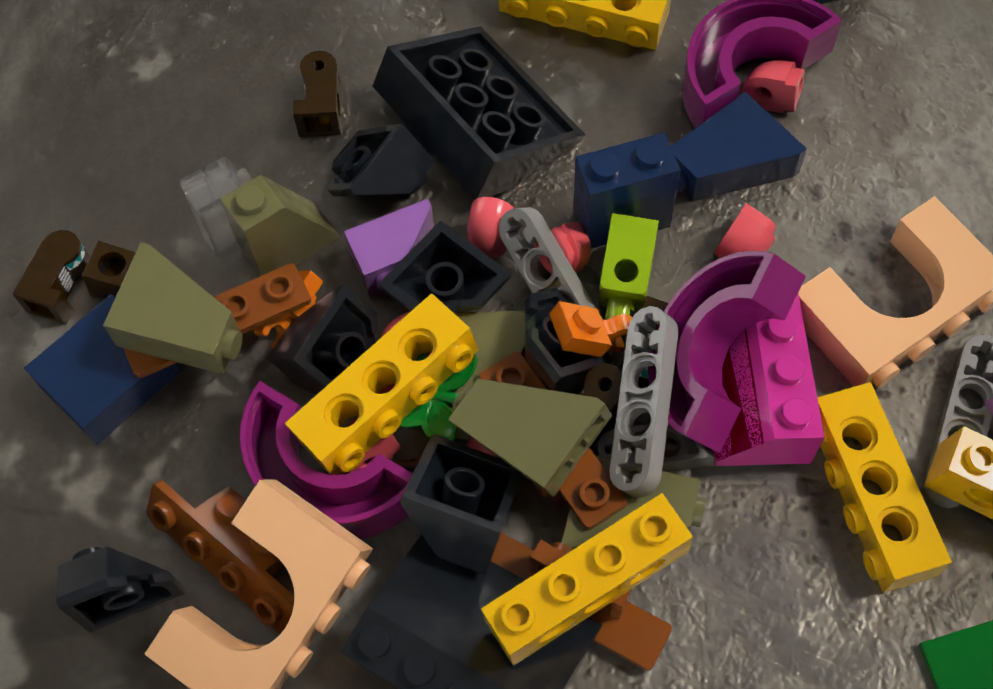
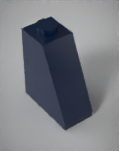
M744 92L671 146L681 170L677 191H683L692 201L792 178L800 172L807 148L751 96Z

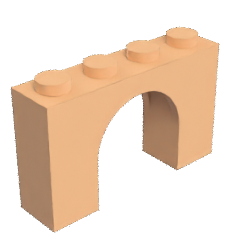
M935 196L901 218L890 240L893 246L926 280L932 295V308L910 318H894L882 315L865 305L831 267L802 285L798 292L805 333L853 387L871 382L872 385L875 384L877 388L883 387L900 372L898 366L910 358L913 363L918 362L936 346L933 341L943 334L951 338L965 328L971 321L969 318L971 314L979 309L983 314L993 309V255Z
M276 479L259 480L231 524L273 553L284 564L290 574L294 587L292 615L285 629L271 643L252 644L237 639L193 606L172 611L145 652V655L190 689H281L289 675L296 678L311 659L313 652L308 647L318 631L324 635L339 617L342 608L336 604L346 589L355 590L371 567L366 562V559L372 552V547Z

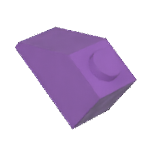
M428 199L344 231L349 253L369 296L379 292L384 293L379 289L378 284L434 227L432 206Z

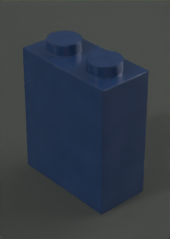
M665 132L575 157L573 215L575 221L581 222L591 243V249L607 245L612 213L659 220L658 230L671 227L681 170Z
M112 294L24 367L36 384L96 445L100 444L182 371L177 362L146 377L137 378L124 348L116 346L103 327L115 300Z

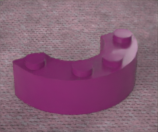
M728 0L711 10L701 20L692 34L683 76V103L695 128L738 98L741 82L734 73V70L740 64L753 59L772 58L795 62L796 68L806 69L833 52L842 19L827 7L813 0Z
M742 251L711 262L681 286L664 310L667 315L675 320L678 326V340L668 424L690 439L718 453L721 452L741 411L740 407L729 400L723 387L722 367L727 350L736 337L752 324L766 319H786L806 278L803 273L774 253ZM657 324L655 330H659V324ZM655 366L648 367L649 386L656 378L657 370Z
M261 381L258 382L246 403L240 427V446L243 461L255 486L259 480L276 479L359 539H365L385 532L408 517L400 501L412 476L411 472L381 454H378L365 467L349 474L327 475L310 469L299 459L300 443L285 425V422L300 410L299 404Z

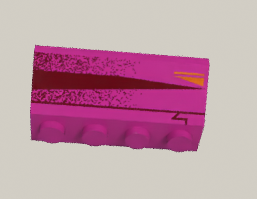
M797 294L785 320L766 319L752 324L736 337L727 350L722 367L723 387L729 400L740 407L741 411L721 452L718 453L712 450L715 466L811 464L825 438L799 294Z

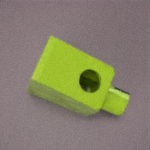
M612 213L599 287V306L606 308L605 320L620 314H627L633 317L634 313L641 309L644 300L646 301L659 220Z

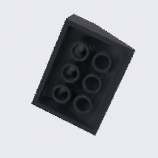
M481 26L387 46L372 85L474 199L490 197L508 191L581 142L586 135Z
M421 534L369 603L340 653L400 689H568L603 625L588 617L513 666L486 623L481 608L525 580L492 561L486 575L441 559L436 556Z

